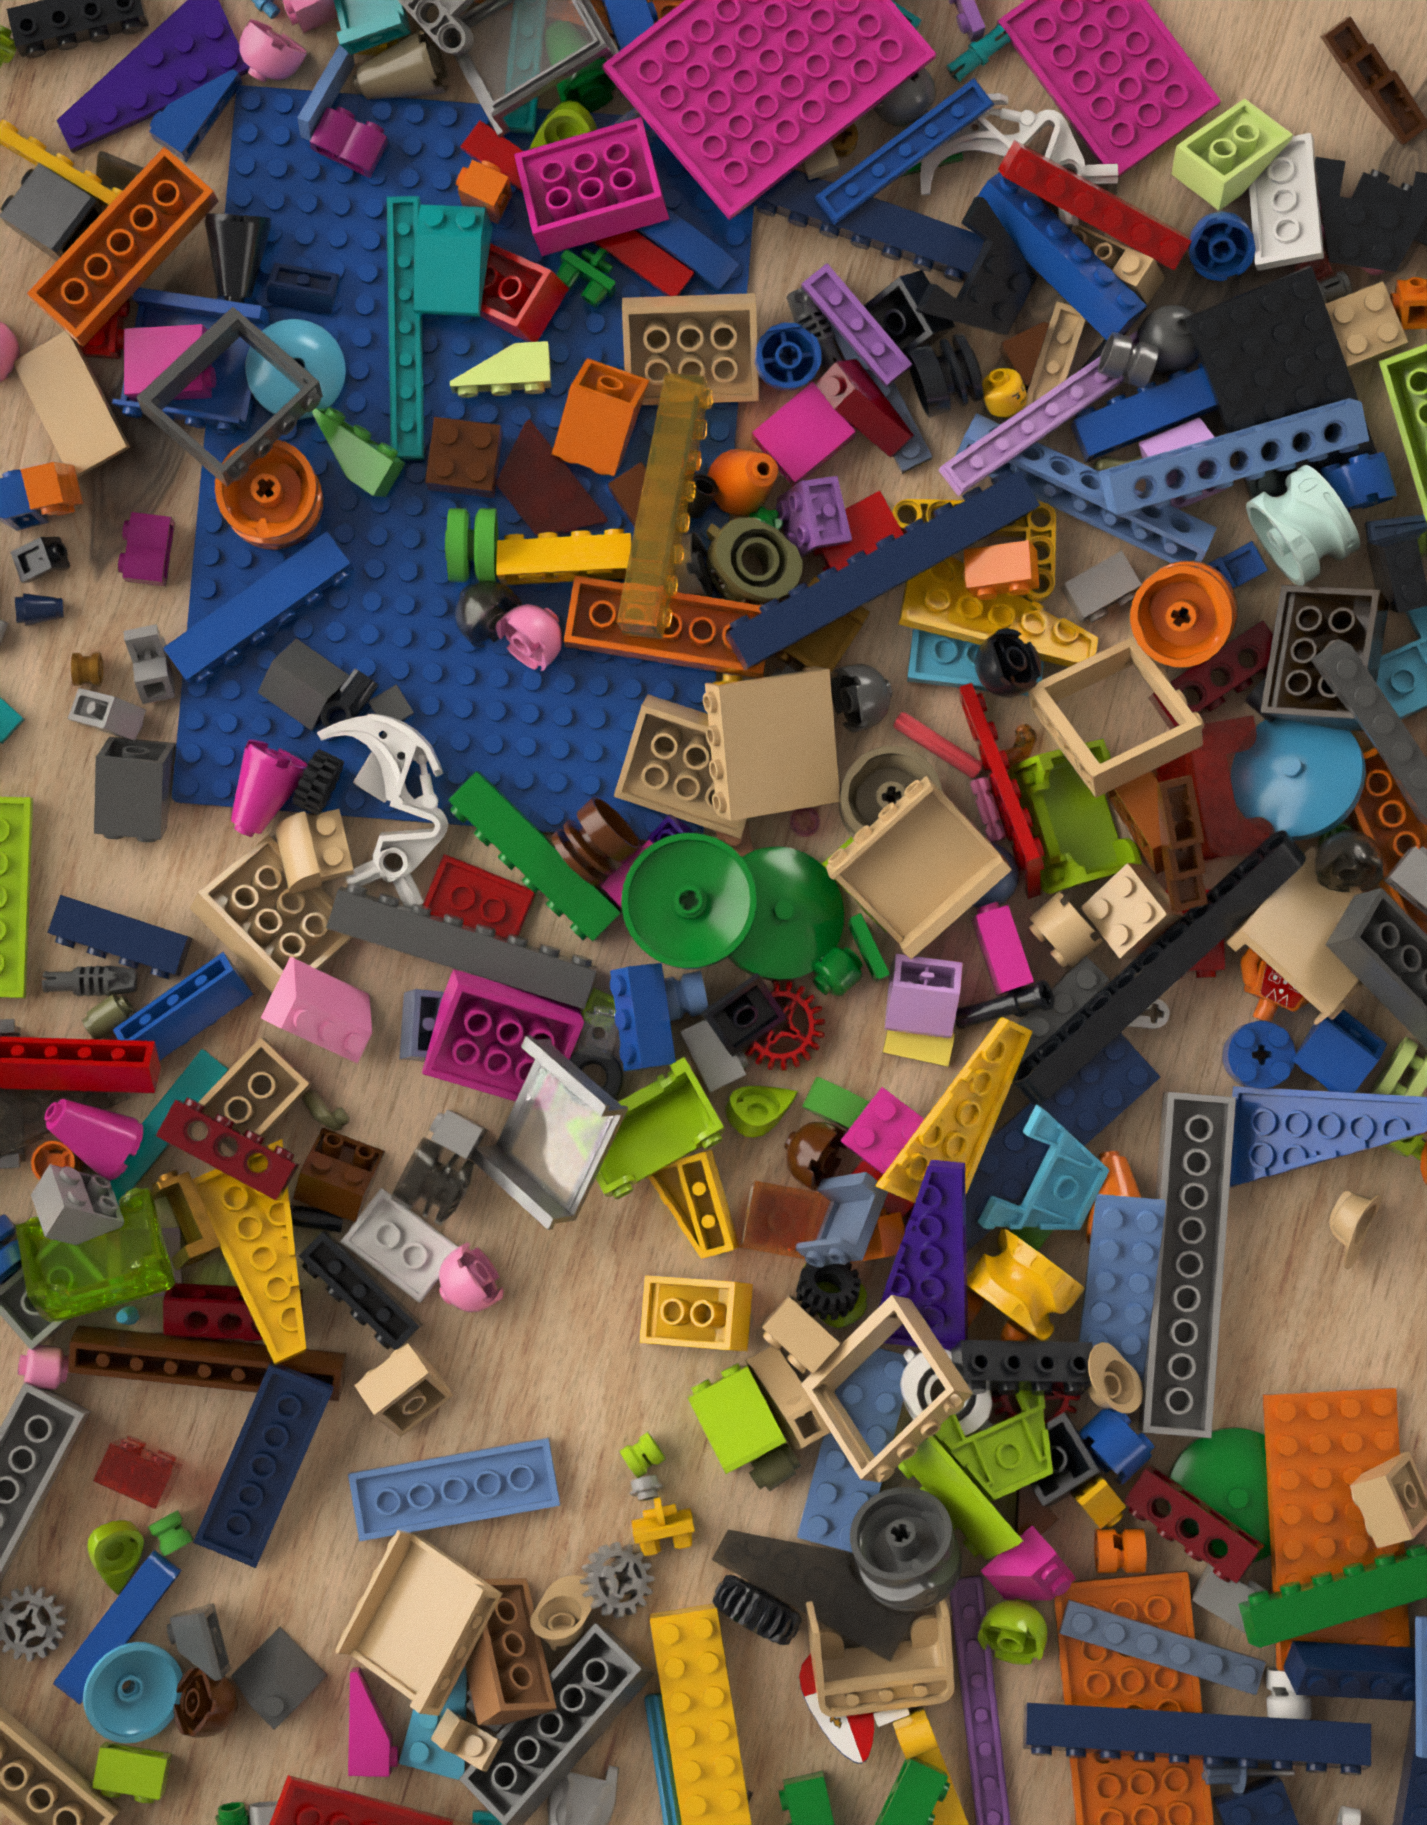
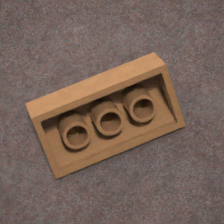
M527 1578L482 1579L500 1591L502 1595L465 1664L478 1725L508 1724L557 1709L541 1638L535 1635L530 1625V1618L534 1608Z

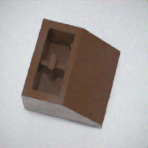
M322 1127L300 1170L293 1199L356 1223L366 1203L385 1151Z

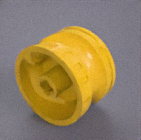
M1002 1228L997 1239L998 1248L1001 1253L996 1256L983 1254L968 1274L967 1286L1038 1340L1047 1341L1054 1332V1325L1050 1321L1049 1313H1066L1072 1308L1085 1288L1030 1245L1007 1229Z

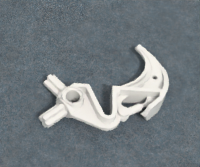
M1001 93L987 94L994 103V106L1008 104L1007 95ZM992 108L921 161V195H930L934 171L948 157L963 151L976 150L1005 157L1014 140L1027 146L1048 125L1052 126L1054 130L1045 157L1065 168H1072L1078 175L1094 184H1118V164L1085 165L1084 158L1067 121L1062 114L1055 110L1047 109L1035 114L1031 110L1019 112L1002 108V110ZM991 114L1000 116V119L1018 122L1020 132L1012 135H1003L985 117ZM973 124L979 125L977 131L971 129ZM1058 207L1059 219L1067 227L1079 225V218Z
M368 714L367 716L346 719L318 731L317 733L321 741L334 736L347 735L365 743L376 755L381 766L386 800L391 801L390 806L428 819L435 824V827L430 829L381 832L372 854L373 860L353 868L354 875L345 876L347 883L362 887L382 877L384 881L393 882L404 906L411 908L412 904L420 905L424 903L411 872L416 869L441 841L448 828L446 815L437 807L439 800L433 791L431 775L427 771L426 762L428 761L435 777L443 774L441 764L432 745L423 735L407 723L379 714ZM385 731L387 737L383 739L379 736V733ZM399 752H403L405 754V758L401 760L398 758L397 754ZM412 760L420 765L421 775L419 776L423 795L415 799L408 792L405 785ZM389 853H397L401 856L403 865L400 868L391 869L385 863V856Z

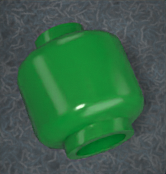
M834 947L815 964L813 983L824 995L830 993L834 996H843L861 980L863 964L850 948Z

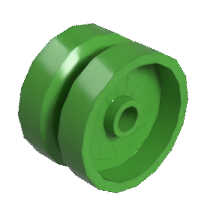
M449 508L447 530L445 531V559L447 561L449 582H467L471 574V561H474L475 575L479 583L497 582L496 561L499 531L496 508H480L475 515L474 529H471V517L466 508Z

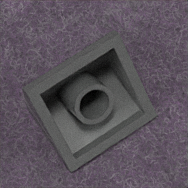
M296 638L272 661L258 693L313 731L321 720L323 707L331 702L349 675Z

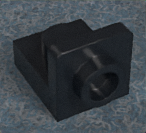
M39 537L10 552L21 583L32 582L54 570L70 568L67 557L68 552L60 537Z

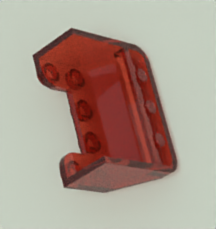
M1253 715L1205 723L1204 728H1202L1203 746L1156 768L1158 776L1155 778L1158 782L1186 775L1192 776L1204 842L1200 843L1204 864L1248 856L1270 835L1275 833L1272 824L1264 818L1254 817L1238 820L1226 755L1244 752L1253 746L1257 737Z

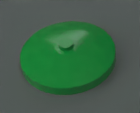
M681 833L665 837L653 843L637 857L626 875L621 904L626 927L634 941L645 953L658 962L671 967L699 969L725 960L744 943L754 925L758 897L756 884L749 867L732 847L717 838L705 834Z
M780 846L765 847L744 855L742 858L749 867L756 884L758 897L757 913L750 934L744 943L728 958L744 972L752 976L758 973L761 979L770 981L793 980L814 971L817 961L837 946L843 930L844 906L835 880L829 877L828 871L820 862L810 855L793 848Z
M1227 1427L1212 1430L1211 1438L1197 1437L1178 1455L1170 1470L1169 1477L1265 1545L1254 1562L1265 1559L1271 1555L1265 1435L1246 1428ZM1166 1500L1168 1513L1170 1514L1171 1505L1169 1501ZM1186 1518L1184 1522L1186 1531L1192 1535H1197L1199 1533V1524L1192 1518ZM1219 1538L1213 1540L1212 1546L1214 1551L1219 1555H1226L1228 1552L1226 1542Z

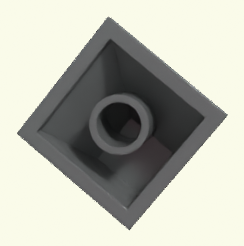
M214 1603L179 1612L170 1617L171 1624H167V1632L171 1644H176L179 1653L214 1681L222 1679L231 1670Z
M281 1627L231 1675L250 1706L274 1730L327 1676L318 1664Z

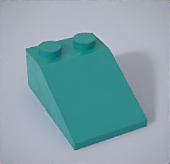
M420 204L415 243L414 313L480 316L493 230L486 207Z

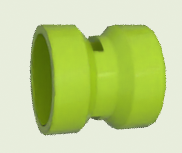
M648 1431L639 1437L636 1444L633 1446L627 1445L619 1451L637 1478L646 1474L647 1468L650 1466L659 1465L666 1460L661 1449Z

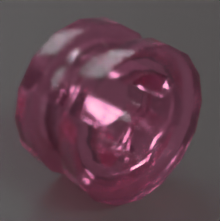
M808 807L793 811L790 817V827L799 837L812 836L819 828L820 818L815 809ZM803 813L810 814V820L815 822L813 828L810 829L807 826V831L800 830V823L795 821L798 815L803 817Z

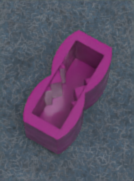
M327 107L309 142L311 149L361 175L371 178L388 144L387 136L383 134L384 129L373 122L367 121L366 124L355 121V116L342 107H337L336 110Z
M131 512L130 521H124L122 537L123 540H127L125 553H120L118 572L123 573L122 577L126 582L166 587L175 525L172 517Z

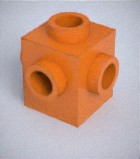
M1412 277L1408 280H1397L1395 293L1390 294V299L1403 330L1427 329V279Z

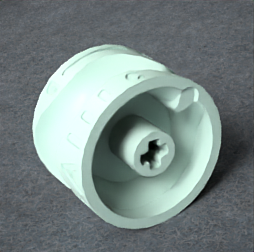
M1308 465L1301 466L1297 471L1287 476L1285 479L1287 492L1284 495L1271 497L1264 491L1246 504L1248 518L1261 544L1285 576L1298 586H1304L1319 576V560L1322 556L1328 554L1334 559L1343 560L1350 553H1354L1360 548L1359 534L1343 502L1329 483L1314 468Z

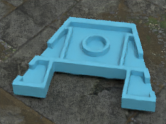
M1427 606L1405 611L1418 640L1384 654L1380 659L1377 685L1401 720L1427 708Z
M1036 1105L1023 1133L1030 1138L1050 1145L1020 1206L992 1195L990 1196L978 1220V1223L983 1228L1008 1227L1009 1229H1022V1227H1038L1040 1230H1080L1096 1199V1194L1099 1193L1110 1171L1041 1106Z

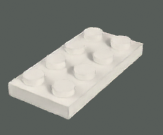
M1311 133L1293 136L1286 147L1249 186L1252 232L1256 248L1254 257L1255 266L1258 271L1324 258L1318 183L1315 169L1314 138Z

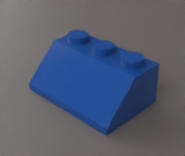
M662 963L628 966L611 970L610 990L614 996L615 1024L618 1028L620 1039L619 1055L623 1062L624 1071L651 1069L671 1065L676 1062Z

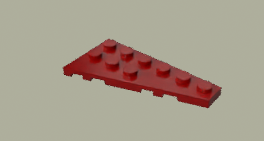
M972 683L960 686V703L972 738L975 742L980 741L978 751L981 758L980 761L983 764L984 772L991 770L989 779L992 788L990 790L994 796L1006 837L1009 842L1012 840L1014 842L1012 850L1019 871L1025 869L1026 888L1024 889L1027 898L1031 899L1040 896V871L1044 870L1042 844L1038 837L1033 838L1030 828L1033 827V823L1028 809H1021L1019 801L1021 792L1016 779L1010 780L1006 770L1010 769L1009 761L1004 750L998 751L995 741L999 740L993 721L987 722L984 712H987V706L981 692L976 694Z

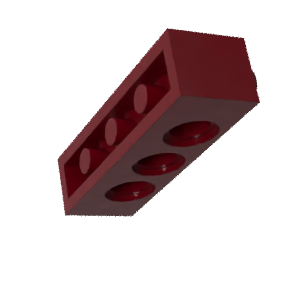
M1262 620L1223 646L1209 660L1193 666L1170 683L1175 691L1179 689L1183 693L1185 689H1193L1198 693V704L1190 705L1187 703L1192 713L1195 711L1198 713L1204 708L1211 712L1226 702L1223 696L1234 689L1238 694L1252 685L1254 682L1251 677L1262 671L1264 675H1267L1273 634L1264 620ZM1247 652L1252 655L1254 659L1252 668L1241 666L1238 661L1239 653ZM1219 670L1225 674L1227 679L1225 686L1220 687L1212 683L1210 677L1212 671ZM1153 693L1148 699L1168 728L1171 730L1179 726L1158 696Z
M189 1097L184 1102L175 1099L156 1134L157 1137L274 1200L282 1198L299 1166V1163L292 1160L295 1154L278 1145L274 1150L263 1145L262 1143L265 1138L247 1129L243 1134L232 1128L235 1122L217 1113L214 1118L202 1112L205 1106ZM198 1121L204 1122L208 1128L207 1136L201 1141L196 1140L191 1132L192 1126ZM228 1137L234 1138L238 1144L237 1152L231 1157L224 1155L221 1149L222 1142ZM258 1153L265 1155L268 1160V1166L262 1173L255 1172L251 1166L253 1156Z
M168 1283L163 1298L164 1335L176 1336L178 1338L208 1337L213 1340L230 1338L249 1342L263 1340L238 1286ZM299 1289L303 1315V1289Z
M1153 1465L1143 1471L1123 1501L1129 1506L1128 1511L1134 1517L1143 1522L1146 1519L1158 1527L1156 1531L1159 1535L1168 1541L1173 1542L1176 1540L1186 1547L1184 1551L1187 1555L1198 1562L1206 1561L1214 1567L1213 1573L1228 1583L1232 1580L1237 1584L1265 1546ZM1158 1498H1165L1169 1501L1171 1505L1170 1514L1165 1515L1158 1511L1156 1507ZM1186 1518H1192L1199 1524V1533L1197 1535H1192L1186 1531L1184 1527ZM1215 1538L1226 1542L1228 1546L1226 1555H1219L1214 1551L1212 1543Z

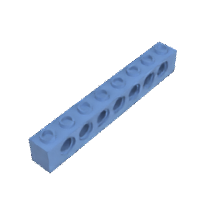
M1348 398L1101 470L1099 475L1107 510L1117 515L1119 514L1120 517H1129L1138 514L1139 508L1149 505H1151V508L1167 506L1171 504L1170 499L1182 496L1183 499L1198 497L1203 494V489L1214 487V489L1218 490L1234 485L1233 481L1244 477L1245 480L1262 478L1265 476V471L1276 468L1277 471L1290 470L1297 466L1296 462L1308 459V462H1315L1326 459L1329 452L1339 450L1340 453L1357 450L1359 448L1358 444L1369 441L1362 402ZM1332 424L1334 427L1333 434L1326 440L1324 431L1328 425ZM1298 433H1301L1303 437L1302 443L1298 448L1294 449L1293 439ZM1267 442H1270L1271 452L1267 457L1263 458L1261 455L1262 447ZM1239 451V463L1231 467L1230 457L1233 453ZM1207 460L1209 469L1205 475L1200 477L1198 474L1199 465ZM1176 469L1177 480L1174 484L1168 486L1166 481L1167 475ZM1141 479H1145V490L1141 494L1136 495V483Z
M976 413L956 455L993 431L1000 424ZM1038 442L989 475V477L994 478L1007 470L1011 475L1021 470L1036 499L1048 503L1056 509L1170 563L1179 561L1201 562L1217 527L1171 505L1159 508H1151V505L1139 508V513L1136 515L1120 517L1119 514L1117 515L1107 510L1099 471ZM1135 489L1136 495L1142 493L1141 491Z

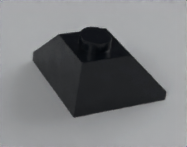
M1067 1412L1060 1414L1045 1424V1429H1048L1053 1474L1030 1484L1043 1507L1055 1505L1082 1488L1101 1472Z

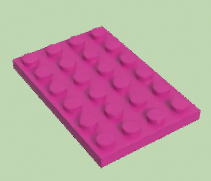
M1025 0L997 20V25H1001L1005 30L1003 31L1004 35L1006 33L1009 35L1012 46L1100 164H1118V178L1221 103L1219 97L1147 0Z

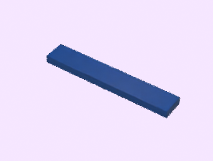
M973 78L816 195V202L832 223L836 225L992 109L994 103L976 79Z

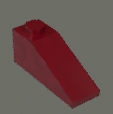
M857 358L835 362L815 383L833 409L889 457H894L915 436Z

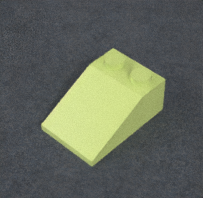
M1243 99L1176 146L1171 175L1220 211L1248 189L1292 140L1293 134L1252 103Z

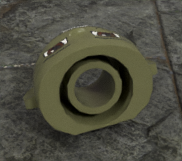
M738 517L726 523L721 529L714 524H711L707 529L706 534L711 541L706 556L708 575L718 593L726 600L763 606L775 598L778 601L784 599L789 595L788 592L800 585L798 582L802 575L803 561L799 551L794 544L788 541L773 526L756 518ZM743 551H749L759 558L763 568L762 575H753L744 568L742 563Z

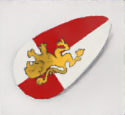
M810 1653L802 1663L799 1674L801 1692L808 1708L832 1745L854 1763L862 1764L867 1761L873 1745L874 1712L842 1717H829L823 1714L818 1704Z

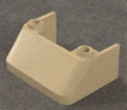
M945 1598L935 1604L936 1614L921 1616L912 1623L910 1628L911 1640L844 1649L843 1638L838 1631L830 1628L819 1629L813 1601L806 1602L809 1646L817 1699L821 1712L829 1717H842L940 1704L949 1700L954 1693L955 1687L950 1614Z

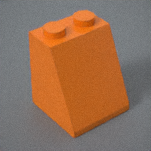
M587 358L570 386L552 455L558 456L570 464L577 463L589 467L598 474L615 476L623 461L650 380Z

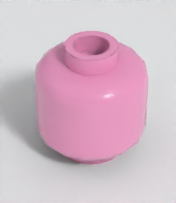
M38 1345L33 1350L29 1348L27 1355H20L18 1375H24V1382L41 1389L55 1390L59 1387L60 1382L66 1383L69 1356H64L62 1348L58 1346Z

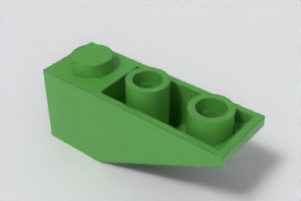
M328 407L326 410L315 408L312 414L346 477L372 496L386 497L405 465L404 461L396 457L398 451L386 443L381 442L379 445L371 440L372 434L365 428L356 424L352 427L344 421L346 416L332 407Z

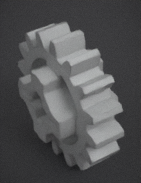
M615 1542L610 1547L607 1544L598 1547L599 1553L594 1552L588 1555L592 1564L582 1566V1570L588 1573V1577L581 1579L580 1584L588 1585L589 1589L583 1593V1596L593 1597L594 1600L590 1606L592 1609L602 1606V1616L610 1615L612 1612L614 1618L624 1617L625 1613L627 1616L637 1613L636 1607L641 1608L647 1604L643 1596L652 1595L653 1593L647 1587V1583L654 1581V1577L646 1574V1570L651 1567V1563L642 1564L640 1560L643 1558V1552L632 1554L633 1545L631 1544L622 1548L620 1542ZM609 1558H616L611 1563V1566H603V1563ZM624 1594L632 1595L627 1601L619 1603V1600L623 1599Z
M27 1585L24 1588L23 1594L16 1588L11 1591L12 1599L4 1596L0 1600L4 1606V1609L0 1608V1641L4 1640L6 1643L3 1646L2 1652L5 1653L13 1649L15 1650L14 1659L17 1660L23 1653H26L27 1661H32L35 1658L36 1652L41 1658H44L48 1655L46 1647L55 1650L59 1646L55 1638H63L66 1632L59 1629V1627L67 1623L68 1618L59 1617V1612L65 1606L54 1605L53 1602L57 1597L55 1593L47 1598L44 1596L45 1587H41L36 1593H33L32 1585ZM30 1601L23 1611L12 1609L19 1602ZM44 1608L48 1611L51 1621L47 1620L43 1611ZM32 1614V1623L36 1626L28 1631L26 1629L27 1623L23 1620ZM8 1625L12 1627L16 1635L15 1638L11 1635ZM35 1636L47 1637L40 1644L29 1645Z

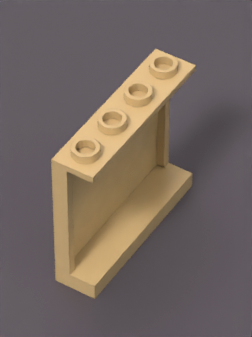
M811 666L803 668L802 672L721 685L705 683L706 693L703 695V705L708 713L709 726L706 729V738L711 746L712 755L709 771L714 780L715 788L712 804L718 817L734 821L840 802L830 669Z
M927 776L921 781L915 780L905 789L904 796L897 803H890L885 806L878 815L879 819L870 827L868 825L862 827L853 837L854 841L847 848H840L831 855L828 860L829 864L826 866L829 877L832 880L836 879L900 944L901 950L910 959H913L1012 871L1007 859Z
M1310 846L1304 852L1306 856L1304 865L1258 906L1226 943L1234 951L1239 950L1244 944L1248 945L1321 1012L1313 1021L1318 1025L1327 1017L1333 1020L1346 1006L1342 1003V1000L1345 997L1350 999L1363 985L1325 945L1354 895L1363 892L1315 848Z
M397 1530L394 1537L389 1541L387 1551L379 1566L374 1570L371 1577L372 1580L363 1597L357 1602L356 1610L348 1626L342 1631L335 1652L351 1655L412 1700L410 1707L419 1714L439 1716L502 1593L417 1533Z

